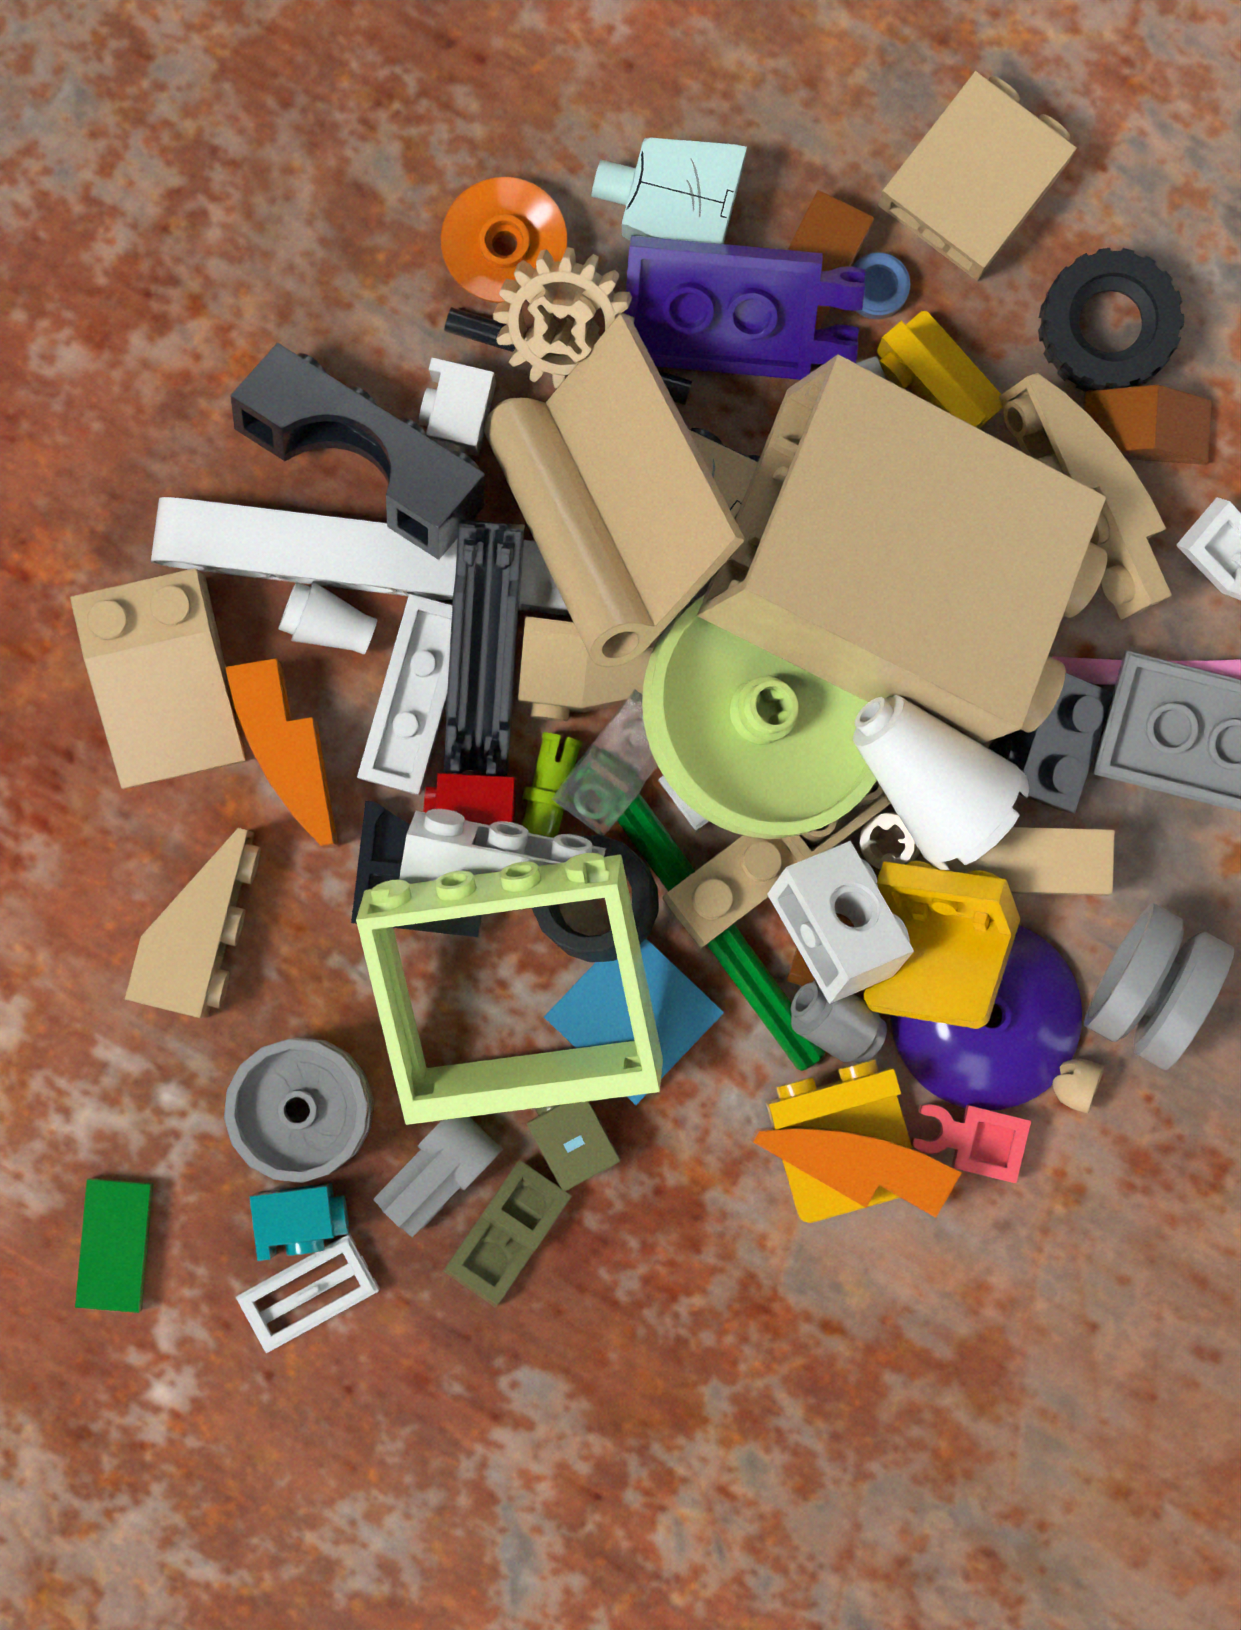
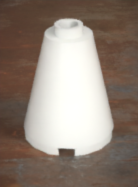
M898 695L885 699L883 697L875 698L868 702L858 713L855 719L854 744L920 852L932 865L940 870H950L945 863L946 861L958 858L964 865L974 862L996 846L1014 826L1020 814L1012 806L1017 799L1019 791L1027 798L1030 789L1027 776L1015 764Z

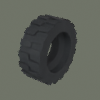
M1111 248L1098 249L1095 254L1088 256L1085 253L1076 258L1071 266H1066L1058 274L1041 305L1038 317L1041 318V326L1038 329L1039 341H1043L1045 347L1044 356L1048 363H1053L1058 370L1057 374L1064 381L1070 380L1077 385V389L1085 392L1088 390L1137 387L1142 383L1145 385L1153 379L1170 360L1171 355L1179 345L1181 337H1178L1179 332L1184 326V314H1181L1180 310L1182 298L1179 290L1175 291L1171 283L1173 280L1166 270L1164 272L1155 265L1156 261L1148 256L1144 258L1134 254V250L1122 248L1121 251H1111ZM1113 291L1124 294L1136 304L1140 311L1142 320L1140 334L1137 340L1123 351L1108 353L1097 350L1082 335L1079 324L1082 307L1092 296L1098 293Z

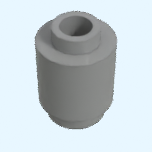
M815 980L801 987L793 998L791 1004V1024L793 1030L840 1061H854L855 1063L868 1061L882 1047L887 1033L886 1023L880 1018L878 1012L871 1011L865 1000L856 994L829 1004Z

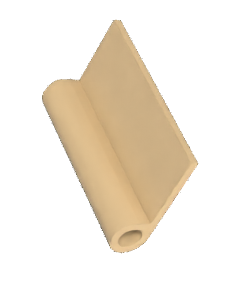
M619 314L593 345L591 352L577 364L546 403L531 398H509L497 404L484 422L483 431L594 664L601 667H614L623 665L638 657L745 541L738 524L630 316Z

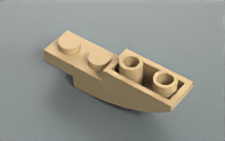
M1039 373L1027 376L1000 395L999 400L1004 409L1006 426L1011 434L1017 438L1023 453L1106 496L1090 542L1105 549L1107 552V565L1101 584L1106 597L1114 604L1120 620L1138 614L1172 596L1148 542L1149 538L1164 531L1166 527L1134 469L1111 438L1086 411Z
M876 780L871 790L850 812L822 828L786 838L764 839L743 835L667 892L662 899L701 949L768 898L767 893L787 866L832 849L891 804Z

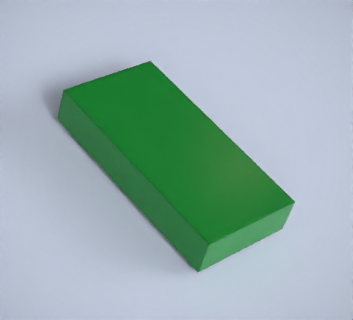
M98 1178L87 1179L75 1308L140 1313L142 1311L154 1183Z

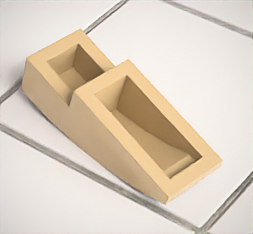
M1012 827L996 846L979 859L967 865H964L958 858L946 861L945 863L950 869L946 871L968 873L972 870H982L992 873L1001 879L1007 880L1011 894L1113 895L1114 830ZM921 852L915 860L932 865Z

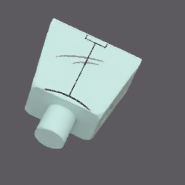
M645 138L636 168L600 160L591 197L626 205L622 220V236L628 240L631 239V236L724 244L745 164L747 147L735 144Z

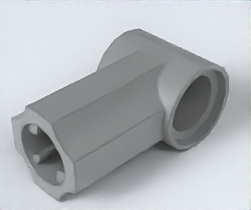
M470 1117L441 1120L417 1146L420 1151L373 1199L382 1211L411 1237L420 1229L422 1230L434 1218L459 1188L464 1191L503 1150Z

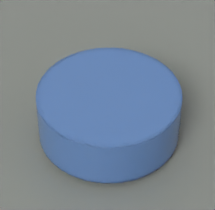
M871 253L856 261L852 267L866 270L863 309L856 312L866 318L876 320L885 319L896 314L903 307L910 290L909 274L902 262L886 253Z

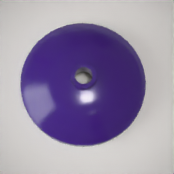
M1018 926L995 999V1004L1002 1011V1020L996 1027L988 1028L983 1026L974 1029L890 1015L891 1030L897 1051L911 1075L925 1089L938 1098L966 1108V1105L990 1111L1003 1110L1024 1104L1036 1098L1053 1085L1052 1083L1056 1076L1061 1075L1060 1066L1063 1062L1072 1059L1080 1039L1082 1004L1077 983L1069 966L1058 951L1044 938L1029 929Z

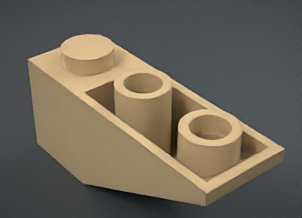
M237 828L140 937L125 1000L197 1018H208L211 1007L220 1009L229 981V971L220 969L226 945H237L244 923L245 909L236 907L242 882L252 884L260 859L261 847L252 845L255 833Z

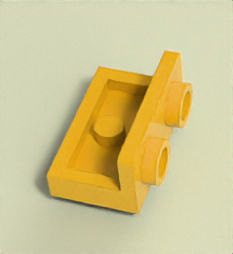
M921 311L906 325L901 320L882 337L877 349V353L882 358L879 360V363L884 373L895 385L903 389L908 387L914 395L978 429L1003 409L999 400V396L1002 394L929 312Z

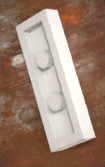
M409 594L357 778L418 796L421 795L447 703L452 605Z

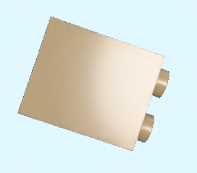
M838 354L787 389L735 519L745 541L713 575L697 616L867 702L878 697L885 699L894 695L901 696L980 744L1020 729L1025 732H1032L1051 713L1063 688L1066 674L1065 665L1048 656L1062 617L1072 618L1087 606L1097 591L1106 569V550L1090 542L1106 496Z

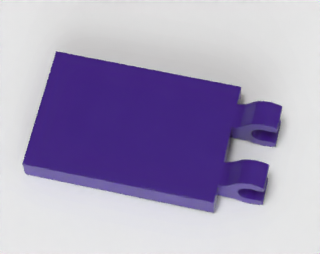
M631 236L626 292H630L632 299L629 308L624 311V314L634 317V326L655 366L801 380L810 374L811 364L823 365L838 354L856 363L859 328L849 325H833L825 329L815 330L818 305L851 311L863 309L866 270L858 267H839L830 271H821L823 253Z

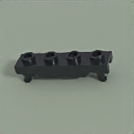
M461 519L458 524L446 705L445 773L461 774L466 770L486 772L488 776H508L525 525Z

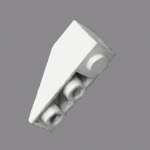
M432 809L426 813L416 811L406 835L399 880L413 884L434 881L440 876L453 871H469L473 875L499 872L506 866L518 862H533L538 866L564 863L571 857L583 853H598L604 857L606 848L593 846L588 839L572 834H561L554 838L531 834L525 827L512 822L500 821L486 825L465 821L461 814L446 809Z

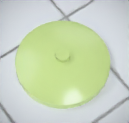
M705 594L680 611L665 628L651 653L645 673L642 697L643 721L651 752L663 776L677 795L691 809L715 825L737 834L764 839L786 838L822 828L838 820L861 802L876 782L875 776L853 741L856 729L855 719L868 702L698 617L697 614Z

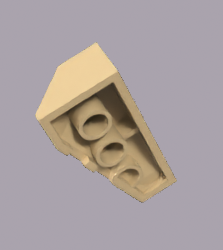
M526 616L518 701L520 705L531 706L530 717L558 722H568L569 711L586 713L641 702L647 665L660 636L658 635L647 649L635 659L619 666L601 667L592 662L574 622Z

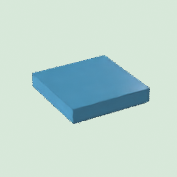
M645 939L640 944L663 1057L662 1079L724 1012L652 943ZM618 959L615 961L595 962L544 1016L575 1048L635 1041ZM646 1094L627 1097L637 1105Z

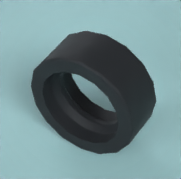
M603 835L581 836L588 839L593 846L606 848L604 857L622 856L625 875L632 888L631 905L639 944H641L650 935L659 912L658 887L649 867L621 841ZM560 904L532 908L541 931L568 955L590 963L615 961L618 959L612 930L603 935L588 936L574 931L565 923L560 911Z

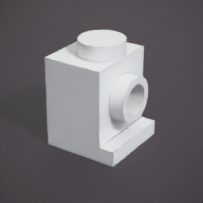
M431 358L429 372L432 381L437 382L438 387L437 390L426 388L420 409L419 425L428 427L426 434L429 439L448 451H460L479 456L484 437V422L489 415L496 387L494 372Z

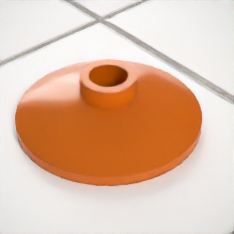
M513 177L486 179L463 191L450 206L444 218L441 231L442 254L451 276L471 295L492 303L505 302L499 295L505 279L516 281L514 272L518 263L524 260L536 269V260L540 251L547 249L552 255L554 262H560L566 251L568 241L565 220L554 200L535 184ZM505 235L514 238L517 242L516 250L507 256L499 255L493 249L495 240Z

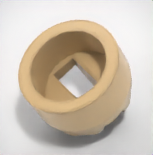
M1077 1058L1063 1062L1060 1066L1061 1075L1056 1076L1052 1083L1054 1093L1059 1101L1072 1109L1089 1114L1103 1074L1104 1065L1087 1059Z

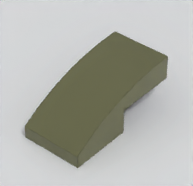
M519 1160L443 1272L496 1308L572 1196L567 1192H563L560 1187Z

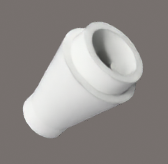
M314 581L311 587L295 582L278 629L292 634L291 641L353 650L365 654L374 633L377 619L365 615Z

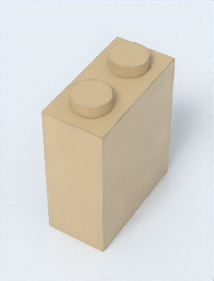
M977 71L973 73L886 185L878 203L880 208L976 281L980 279L1066 168L1077 147L1069 142L1071 136L1059 122L1044 114L1037 118L1018 103L1020 97L1010 85L995 76H991L987 80Z

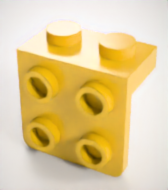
M883 861L876 884L892 914L897 915L905 924L909 934L910 945L914 952L893 977L865 989L864 1000L868 1008L878 1013L974 1029L985 1026L990 1019L1020 922V916L1007 880L982 870L960 873L939 870L928 863L911 861L906 865Z
M876 1059L838 1069L840 1081L816 1087L814 1077L776 1087L779 1098L766 1101L772 1127L775 1129L788 1126L840 1129L879 1137L912 1148L897 1095L901 1094L895 1071L890 1067L878 1069ZM782 1160L797 1214L804 1222L813 1223L865 1208ZM879 1185L867 1207L900 1197Z

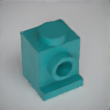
M332 1183L258 1192L249 1196L257 1261L270 1260L276 1256L277 1245L285 1244L287 1256L324 1251V1239L349 1234V1219L345 1196L334 1197Z

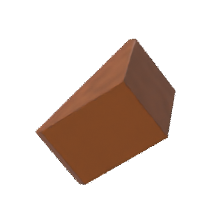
M1162 385L1086 391L1084 393L1083 410L1111 438L1126 459L1200 465L1208 463L1212 400Z

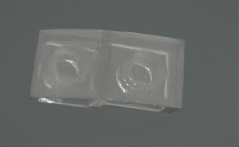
M636 689L633 690L600 732L552 798L553 801L603 836H605L637 797L644 782L658 767L646 736L643 721V695Z

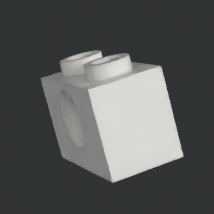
M851 841L787 866L767 893L829 1004L893 977L914 952L910 945L909 934L905 924L897 915L892 914L876 884L877 878L872 867L867 861L860 858ZM836 913L849 918L854 927L841 922Z

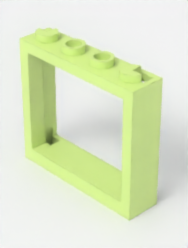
M583 853L571 857L564 863L538 866L533 862H518L506 866L499 872L473 875L469 871H453L440 876L434 881L409 884L404 880H390L364 891L356 922L406 1125L660 1092L663 1057L621 855L603 857L598 853ZM605 898L635 1041L426 1068L393 927Z

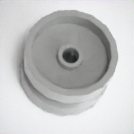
M1153 903L1149 904L1140 914L1113 956L1091 999L1083 1026L1112 1042H1117L1126 1037L1139 1022L1134 1035V1054L1162 1070H1168L1177 1062L1189 1046L1210 1012L1228 975L1234 958V947L1207 932H1200L1191 937L1179 950L1183 940V919Z
M294 1038L260 1048L239 1066L227 1088L224 1120L232 1146L249 1167L273 1180L303 1183L331 1174L359 1152L371 1129L374 1099L367 1075L348 1052L325 1040ZM296 1097L304 1099L310 1108L309 1116L303 1122H300L298 1116L288 1115L286 1111L288 1102L295 1101Z

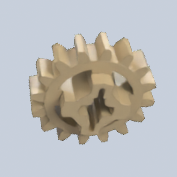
M567 247L562 260L554 262L552 255L547 249H544L538 255L536 269L522 260L518 263L514 272L516 281L505 279L499 295L505 302L497 304L493 313V320L505 323L506 325L500 329L496 340L498 345L514 344L516 347L509 360L513 367L525 361L533 365L529 380L536 382L544 372L552 374L554 388H558L565 380L566 375H569L577 364L586 358L591 352L593 345L601 337L598 334L600 327L593 320L596 310L601 307L603 311L606 331L619 314H623L622 312L629 308L632 299L630 292L614 293L613 291L620 274L616 270L607 272L603 276L596 272L598 256L593 254L582 265L576 263L574 249ZM525 299L530 303L527 310L535 317L534 323L529 329L525 325L523 316ZM569 314L575 321L573 323V321L567 318L559 323L553 318V315L561 319ZM630 316V318H631V320H632V322H633V324H634V317Z

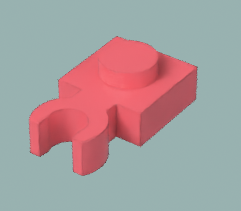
M934 1104L920 1105L919 1113L935 1117L939 1121L941 1129L939 1135L930 1141L912 1137L911 1145L914 1148L929 1154L941 1152L947 1147L953 1148L955 1153L951 1167L1017 1183L1031 1125L1030 1120L966 1105L963 1120L958 1122L954 1121L950 1113L940 1106Z

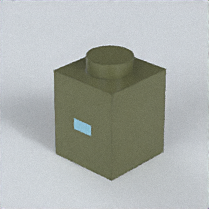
M590 1101L534 1108L538 1116L529 1120L527 1126L563 1192L620 1162V1156Z

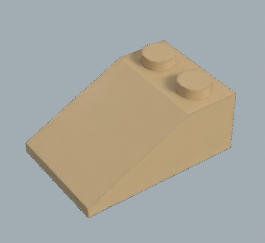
M194 568L70 597L84 662L121 789H128L247 761L225 669L226 666L207 581L202 573Z

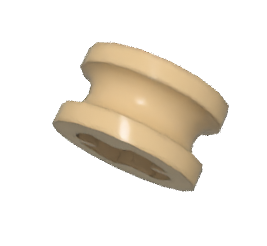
M897 812L875 815L866 822L861 831L859 843L862 854L868 863L878 869H881L883 861L906 865L908 862L915 861L920 853L919 848ZM900 827L905 835V838L899 839V843H906L902 854L890 852L883 855L878 848V844L883 843L884 839L877 838L878 832L881 828L892 830Z

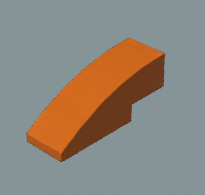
M275 658L225 667L235 710L248 744L269 784L293 817L320 846L326 849L339 847L319 725L312 717L292 720L283 664Z
M788 1126L780 1129H775L774 1127L757 1128L750 1139L753 1143L867 1208L880 1185L936 1218L962 1173L912 1148L879 1137L840 1129Z

